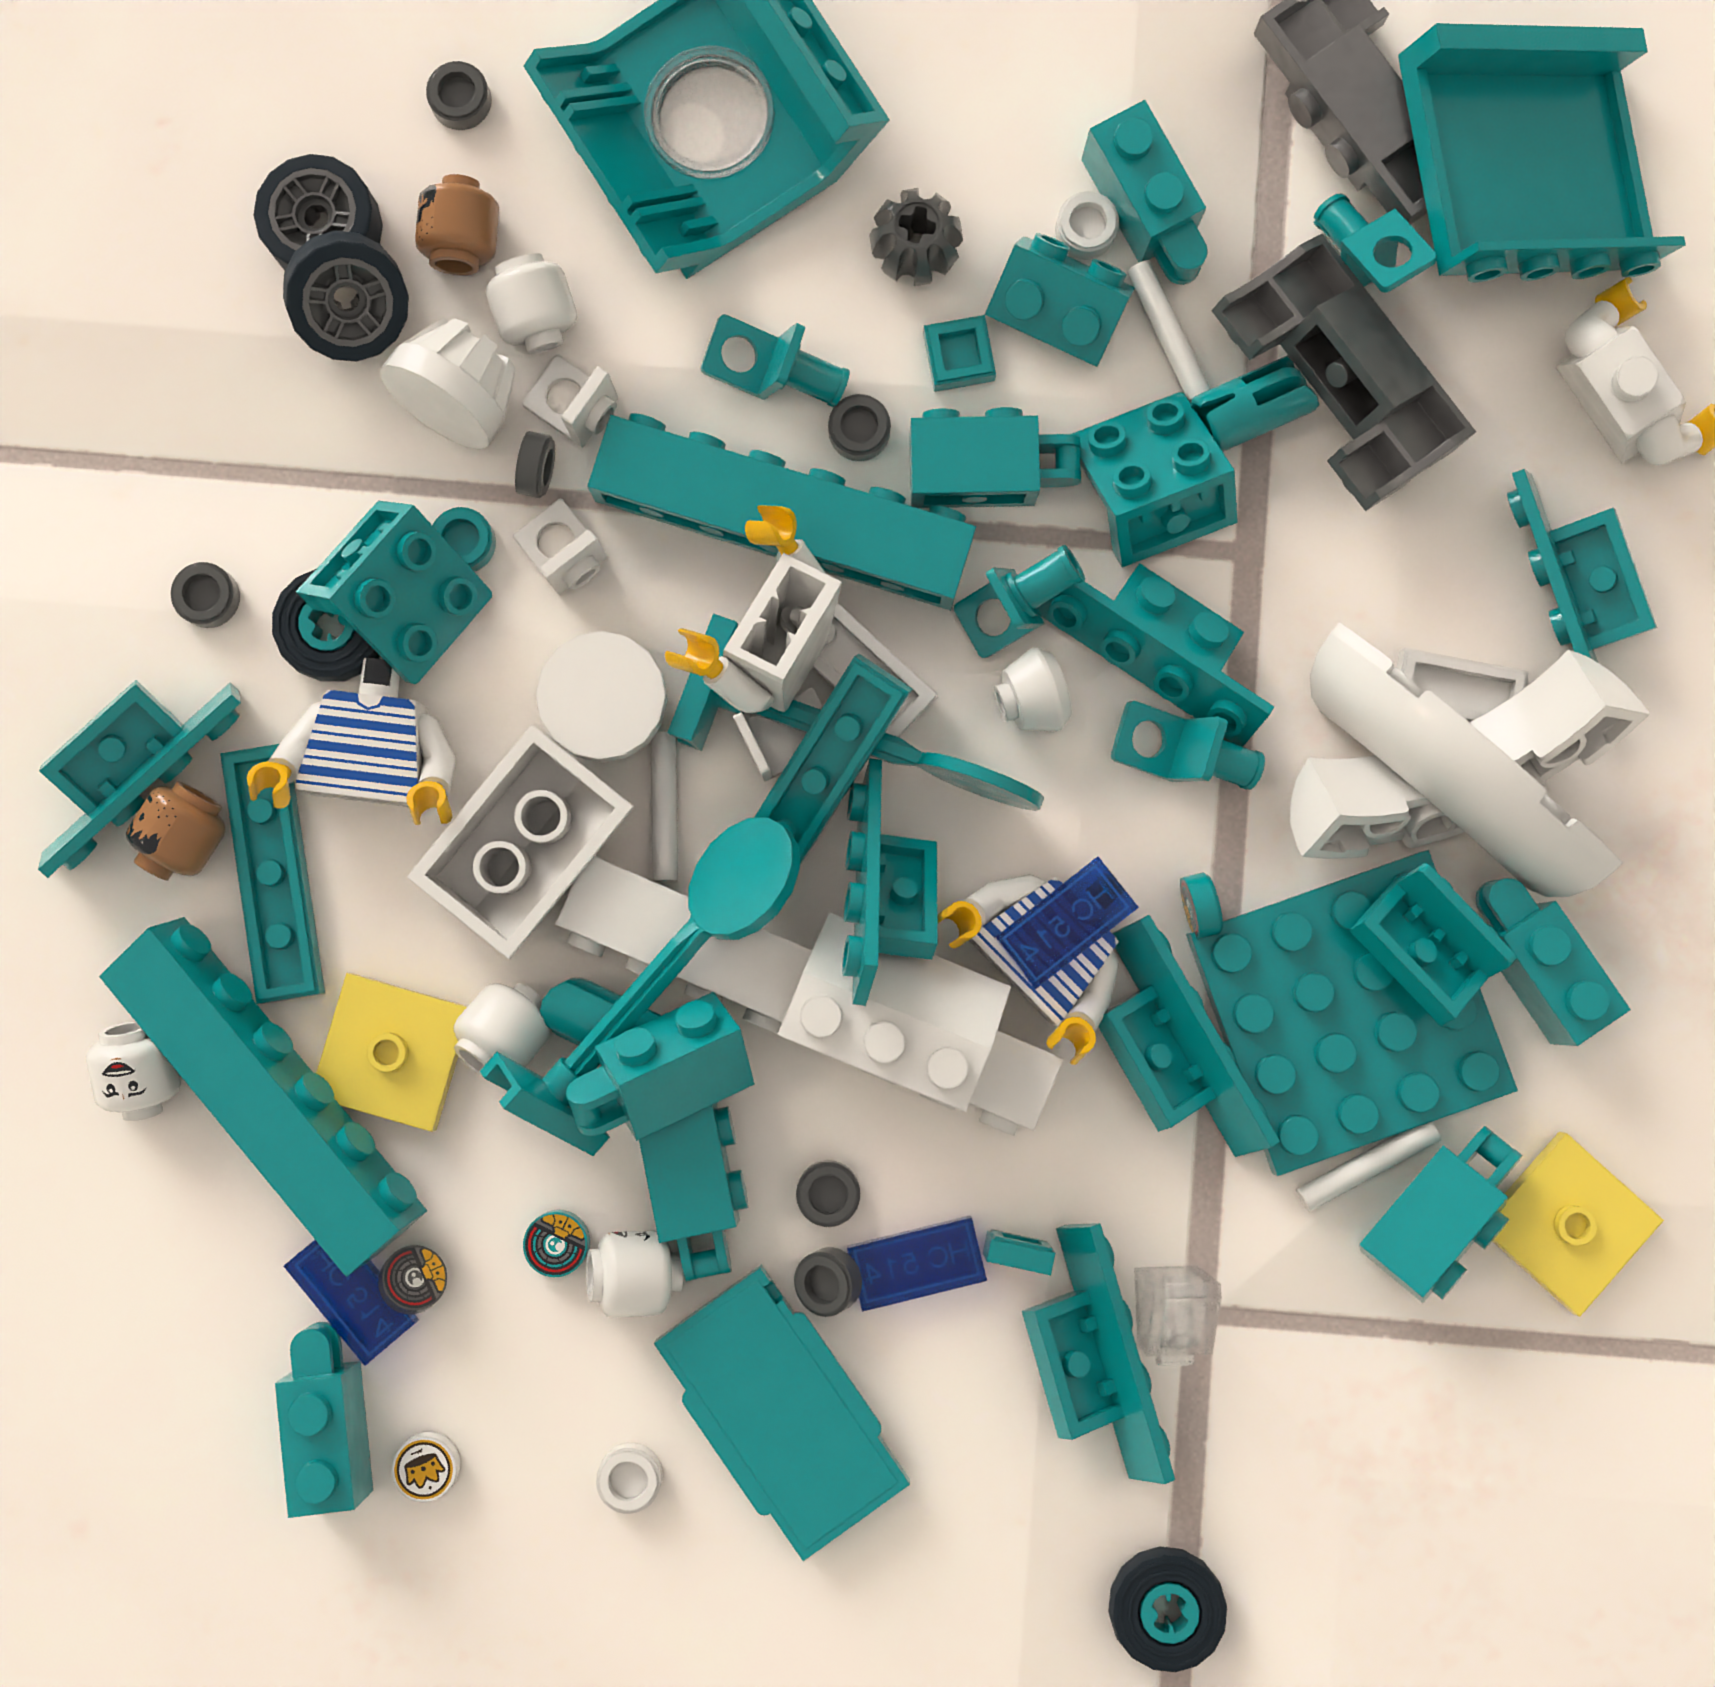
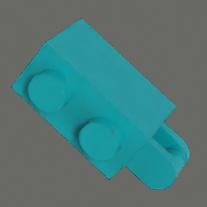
M1143 100L1091 127L1081 161L1099 193L1106 196L1114 204L1119 215V228L1138 262L1140 263L1155 257L1165 276L1171 282L1185 285L1196 279L1207 257V245L1198 230V226L1206 211V206L1146 100Z
M1000 407L990 409L985 412L983 417H960L959 411L947 408L925 411L922 414V418H911L910 422L911 506L915 508H930L932 505L948 508L1035 506L1040 488L1070 487L1081 483L1080 437L1071 434L1039 435L1038 415L1023 416V411L1018 408ZM1039 454H1055V469H1040Z
M1512 878L1488 881L1480 886L1476 893L1477 908L1489 926L1498 933L1499 937L1516 954L1515 961L1509 968L1501 971V973L1550 1044L1579 1046L1631 1010L1556 901L1536 903L1525 886Z
M711 992L594 1046L601 1067L574 1079L566 1089V1097L580 1133L587 1136H597L626 1123L634 1138L638 1141L753 1086L755 1083L741 1029L716 994Z
M717 1103L639 1140L659 1243L677 1240L686 1281L732 1272L725 1230L737 1227L740 1221L738 1210L749 1208L742 1171H730L726 1146L736 1144L729 1106L718 1108ZM712 1232L715 1248L693 1253L690 1237Z
M1486 1126L1474 1136L1458 1156L1443 1145L1359 1244L1360 1251L1420 1302L1424 1303L1432 1292L1443 1300L1466 1273L1467 1269L1458 1261L1473 1243H1477L1485 1250L1508 1223L1509 1219L1501 1213V1210L1506 1206L1508 1196L1497 1187L1513 1170L1523 1155ZM1477 1153L1497 1168L1488 1179H1485L1468 1165Z
M316 1322L295 1335L290 1345L292 1372L275 1383L288 1518L355 1510L373 1491L361 1361L343 1363L341 1336L338 1329L328 1322Z

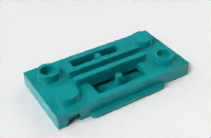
M762 1264L655 1340V1347L686 1390L682 1396L683 1405L757 1513L764 1516L771 1514L802 1561L808 1559L910 1485V1478L880 1436L881 1423L808 1317L802 1312L793 1311Z

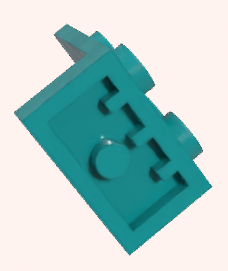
M1184 393L1172 394L1071 434L1080 437L1081 466L1107 508L1112 551L1122 568L1238 523L1235 470L1195 409L1191 407V403Z
M380 500L374 504L296 591L313 610L342 616L405 682L411 684L420 682L492 598V591L414 505Z

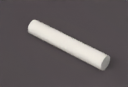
M1145 260L1131 267L1127 273L1185 396L1191 403L1193 397L1210 390V386L1150 260Z
M657 732L651 740L653 881H678L676 737L669 735L667 732Z
M1433 1122L1401 1132L1296 1189V1192L1308 1212H1311L1441 1141L1440 1134Z

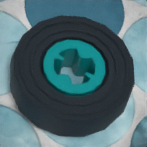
M314 569L296 577L280 593L272 612V635L281 656L297 672L321 682L346 681L362 674L364 658L379 659L380 655L340 615L338 616V621L344 626L343 632L337 638L328 633L327 641L320 640L324 630L317 622L326 612L313 610L296 593L299 587L316 570ZM326 613L330 617H334V614Z
M1159 1546L1137 1553L1121 1567L1110 1589L1108 1612L1115 1636L1131 1658L1152 1670L1179 1672L1198 1666L1215 1652L1225 1632L1227 1603L1221 1583L1203 1560L1183 1549ZM1171 1594L1178 1595L1177 1605L1182 1613L1181 1616L1174 1622H1170L1168 1616H1165L1164 1623L1157 1622L1158 1613L1153 1605L1155 1600L1164 1595L1166 1600L1170 1602Z

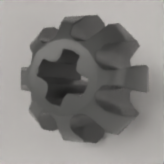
M919 188L902 190L900 194L901 203H895L887 199L874 216L878 227L872 229L869 234L872 254L875 258L885 259L881 269L894 281L897 282L902 275H911L914 277V286L928 285L932 282L931 271H937L946 275L959 258L955 247L960 246L963 242L961 221L959 217L948 216L951 209L950 202L937 192L931 199H923L919 197ZM913 234L922 235L919 243L911 242Z

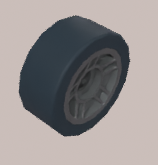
M307 154L288 159L267 175L257 191L253 216L258 236L284 271L296 250L312 237L328 232L360 233L380 244L383 224L376 200L357 172L334 157ZM321 212H325L328 215V222L322 228L315 229L309 227L314 226L316 221L320 219Z
M332 231L312 237L294 252L284 272L283 299L294 331L312 350L332 360L357 362L380 355L398 339L407 321L409 295L397 263L381 244L360 233ZM343 286L352 287L358 292L354 299L350 301L351 308L343 309L341 302L334 299L336 290Z

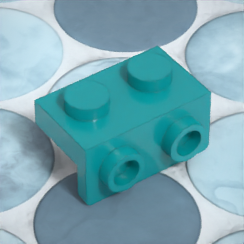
M1036 233L1033 240L1023 236L1015 243L984 315L1098 367L1124 309L1135 290L1133 286L1124 282L1127 274L1101 260L1093 259L1090 266L1067 256L1070 248L1066 244L1048 235Z
M1426 863L1391 883L1349 930L1440 1026L1456 1019L1487 979L1509 968L1516 959V954L1499 937L1498 933L1478 916L1454 891L1446 879L1441 877Z

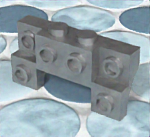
M1283 0L1260 17L1254 31V36L1290 82L1285 95L1288 98L1289 108L1293 117L1302 127L1306 129L1311 128L1325 147L1328 163L1336 174L1342 178H1348L1357 191L1367 185L1387 213L1396 208L1411 225L1427 213L1403 81L1369 37L1370 34L1384 25L1389 16L1388 11L1385 7L1377 10L1370 0Z
M1323 234L1297 246L1265 272L1225 295L1211 310L1226 329L1231 340L1240 347L1249 360L1280 344L1352 437L1353 441L1341 447L1327 462L1342 480L1344 487L1356 498L1365 511L1403 488L1414 477L1451 454L1476 433V430Z

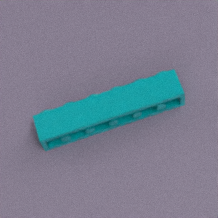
M631 413L628 420L610 414L587 485L595 502L774 557L779 552L776 546L754 545L749 542L745 533V524L749 520L763 521L757 509L758 505L786 507L791 509L796 517L797 529L794 539H802L826 573L951 611L976 530V526L965 523L966 516L961 512L938 505L930 506L928 512L905 505L906 498L889 489L871 487L869 493L846 487V480L843 477L827 470L812 468L807 475L784 468L786 462L768 452L751 450L749 455L745 456L725 450L726 444L722 440L705 433L693 431L686 438L666 432L665 424L643 414Z
M185 917L148 927L99 976L346 1277L380 1254L427 1212V1209L418 1200L411 1182L403 1175L394 1171L375 1148V1142L371 1134L363 1126L355 1123L334 1099V1092L329 1083L320 1075L312 1072L293 1049V1043L289 1035L281 1027L269 1020L252 999V993L247 984L236 975L230 973L211 950V943L208 937L199 928L191 925Z

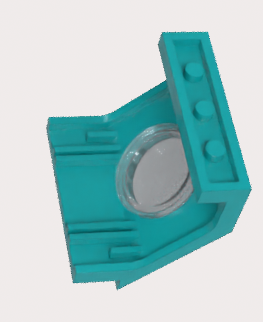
M657 0L596 41L586 44L536 48L523 65L543 100L557 118L575 150L587 165L606 195L608 202L617 212L654 272L657 274L680 269L686 279L837 182L890 121L812 0Z

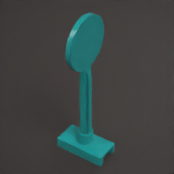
M713 613L705 635L716 639L719 645V657L723 656L725 646L739 624L734 620ZM690 673L667 733L677 737L678 743L702 751L718 708L736 714L742 711L731 706L704 683L703 676ZM793 700L785 712L769 707L764 711L752 714L807 733L821 709ZM888 733L884 734L871 755L874 758L891 764L919 767L956 787L1021 809L1040 810L1045 798L1040 792L1006 775L955 757L939 753L921 752L903 739Z
M768 817L748 818L728 827L711 842L696 864L689 884L688 909L691 913L690 919L666 944L567 1059L561 1057L548 1073L542 1077L501 1053L496 1052L480 1070L484 1079L508 1091L499 1101L503 1109L594 1156L610 1136L607 1132L597 1136H587L579 1132L566 1097L568 1085L574 1079L595 1070L600 1063L594 1046L630 1030L710 937H715L718 940H739L758 932L778 915L793 892L800 870L799 846L791 831Z

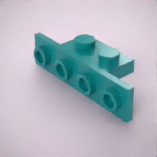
M1525 469L1512 473L1517 489L1507 493L1508 501L1519 528L1530 525L1538 548L1529 551L1528 557L1539 586L1551 584L1558 608L1550 610L1549 617L1559 644L1564 646L1571 643L1574 652L1588 656L1598 663L1595 649L1658 628L1616 509L1613 507L1552 530L1532 474Z
M1140 563L1115 600H1112L1083 581L1080 584L1073 585L1038 607L1041 617L1192 717L1218 716L1226 719L1228 725L1224 738L1233 744L1243 747L1274 709L1273 705L1221 672L1244 631Z
M137 680L130 684L40 766L39 772L85 814L41 853L38 870L49 878L62 865L68 870H72L83 862L97 846L98 843L93 837L110 821L116 827L123 825L144 803L145 799L140 796L143 791L158 778L164 784L173 780L191 762L193 757L188 751L205 735L211 741L216 740L237 721L240 714L235 708L241 704L239 690L231 682L228 683L188 721L182 724Z
M869 758L863 783L854 782L852 784L847 807V820L857 821V832H850L845 867L846 870L856 871V883L849 882L847 887L844 922L855 924L854 936L848 935L845 941L842 975L853 977L852 1004L866 1006L878 969L879 953L932 960L938 945L937 842L881 834L882 760Z
M1147 915L1113 932L1112 934L1119 941L1115 949L1139 991L1109 1009L1104 1014L1098 1027L1157 1131L1172 1128L1205 1105L1235 1157L1268 1149L1279 1143L1280 1140L1269 1123L1266 1109L1251 1092L1236 1066L1233 1052L1221 1040L1204 1010L1203 1001L1199 993L1190 986L1172 954L1168 939L1158 930L1151 916Z
M1100 1223L1068 1224L1058 1227L1056 1231L1074 1291L1022 1311L1057 1436L1060 1439L1073 1440L1113 1423L1128 1478L1159 1484L1170 1483L1176 1480L1169 1459L1170 1444L1166 1433L1159 1425L1150 1394L1152 1389L1151 1379L1146 1367L1140 1360L1132 1333V1314L1127 1303L1122 1299L1113 1268V1249L1104 1236Z

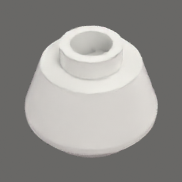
M1036 647L1029 649L1002 671V684L994 686L996 703L1005 722L1014 720L1021 730L1059 731L1062 730L1071 717V701L1063 673L1053 654Z

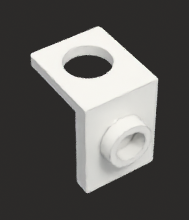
M556 355L527 394L522 405L532 414L583 448L593 433L597 435L607 426L610 414L614 415L616 411L618 395L609 373L599 366L596 367L591 376H588L559 355ZM571 381L577 384L581 390L564 414H558L549 408L547 394L550 388L557 382Z
M561 498L513 534V538L558 595L567 588L574 590L587 583L600 570V563L608 557L597 537L590 529L587 530ZM553 524H561L568 527L573 533L574 541L552 558L543 555L538 546L541 532Z
M814 688L796 695L793 699L818 709L823 707ZM742 712L733 716L764 782L780 775L806 733L758 715H754L746 720Z

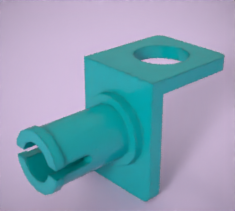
M1340 193L1325 200L1314 214V225L1322 230L1340 250L1341 259L1364 287L1373 282L1381 292L1388 293L1436 263V252L1396 208L1368 223L1350 203L1349 198ZM1399 242L1407 246L1412 255L1405 264L1395 267Z
M726 314L721 315L717 319L700 367L704 375L762 400H765L779 389L782 390L787 385L826 402L831 407L839 403L850 375L849 369L840 368L800 350V343L806 327L799 323H795L781 336L776 337ZM729 338H744L754 348L755 362L750 370L741 373L728 368L724 363L721 354L722 346Z
M1062 545L1056 552L1019 574L1016 573L1015 569L993 567L986 572L990 583L954 605V612L978 655L982 658H988L1044 625L1045 623L1039 614L1038 607L1073 585L1085 581V575L1071 550L1066 545ZM990 599H999L1011 619L1008 628L997 636H990L983 632L977 621L981 605Z
M1137 701L1126 703L1111 751V759L1114 762L1171 782L1210 781L1212 776L1246 790H1251L1257 785L1265 766V756L1262 752L1253 751L1223 740L1228 725L1226 719L1218 716L1184 719ZM1144 721H1151L1157 725L1162 734V746L1159 752L1149 758L1138 754L1132 742L1135 728Z

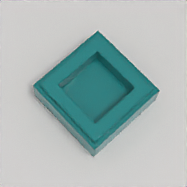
M985 315L924 325L923 336L934 392L995 381L996 371Z
M991 1229V1232L987 1231L983 1248V1255L987 1262L1051 1276L1056 1253L1047 1241Z

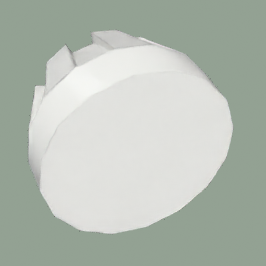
M442 317L394 349L380 369L381 380L390 394L424 425L448 440L464 447L481 450L489 446L504 424L515 379V367L509 357L498 355L495 352L498 345L487 335L483 334L479 339L470 333L471 330L468 323L456 318L448 321Z
M606 631L580 634L557 647L541 669L535 693L539 718L552 739L578 758L601 763L626 759L647 746L663 724L668 702L664 676L648 650L628 636Z

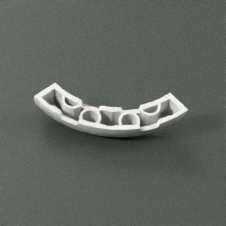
M1339 622L1318 650L1310 673L1311 697L1319 711L1372 752L1442 811L1521 882L1525 888L1544 897H1570L1593 889L1614 873L1623 863L1582 821L1575 818L1571 819L1570 815L1561 806L1546 795L1547 791L1543 785L1432 691L1424 692L1414 681L1394 667L1391 659Z
M1568 649L1530 685L1492 711L1470 723L1545 787L1544 781L1564 770L1578 759L1586 766L1598 760L1631 733L1650 713L1633 691L1609 669L1588 656ZM1375 755L1350 759L1309 757L1296 778L1290 800V826L1296 846L1302 857L1323 859L1366 857L1372 845L1403 840L1408 848H1416L1464 832Z

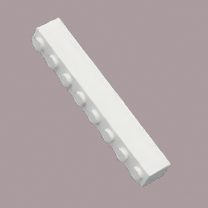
M594 856L574 880L555 925L571 931L566 943L588 953L602 957L605 948L609 947L629 956L625 968L640 975L690 919L691 913L688 909V896ZM760 929L758 932L739 940H718L715 937H710L676 977L688 982L684 994L698 999L714 992L721 1002L724 997L747 1007L742 1019L778 1034L812 950L764 929ZM997 1030L992 1049L970 1102L971 1105L983 1109L979 1121L1012 1136L1015 1135L1019 1125L1034 1131L1064 1059ZM873 1075V1076H875V1077H877V1078H879V1079H882V1080H884V1081H887V1082H889V1083H892V1084L896 1085V1084L893 1083V1082H890V1081H888V1080H886V1079H883V1078H881V1077H878V1076H876V1075ZM920 1094V1096L930 1101H933L939 1105H942L952 1110L956 1109L952 1106H949L947 1104H944L942 1102H939L930 1097Z

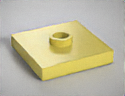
M346 973L316 1074L323 1077L329 1083L334 1092V1099L340 1106L430 1132L436 1131L458 1060V1055L454 1050V1046L458 1043L454 1033V1024L468 1006L357 974Z
M1558 1132L1505 1192L1508 1200L1501 1213L1509 1221L1492 1242L1566 1309L1580 1317L1664 1220L1570 1135Z

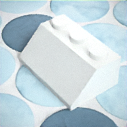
M531 724L406 877L507 959H511L634 806Z
M829 912L795 990L778 1036L967 1112L992 1049L1011 986L935 955L932 960L879 953L878 969L866 1006L853 1005V977L842 975V960L846 938L848 935L854 936L855 923L844 922V918Z

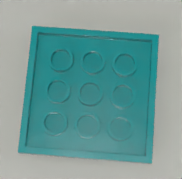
M1429 850L1415 853L1223 921V929L1218 935L1197 940L1195 932L1186 934L1224 1042L1233 1052L1236 1066L1254 1097L1266 1109L1269 1123L1280 1140L1273 1147L1264 1149L1271 1172L1275 1176L1292 1172L1518 1091L1481 989L1478 990L1456 1019L1440 1026L1349 931L1391 883L1424 863L1429 864L1436 871Z

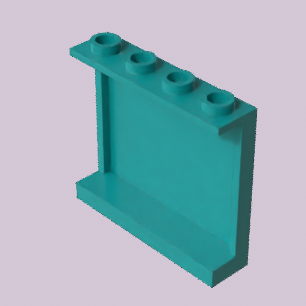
M1436 23L1398 54L1434 251L1437 254L1436 262L1439 276L1467 275L1469 282L1477 283L1489 281L1504 274H1519L1521 280L1532 281L1551 276L1556 272H1571L1573 279H1585L1600 275L1606 271L1621 270L1622 277L1631 278L1657 270L1661 267L1660 259L1686 246L1684 236L1653 237L1621 74V70L1648 52L1643 28Z

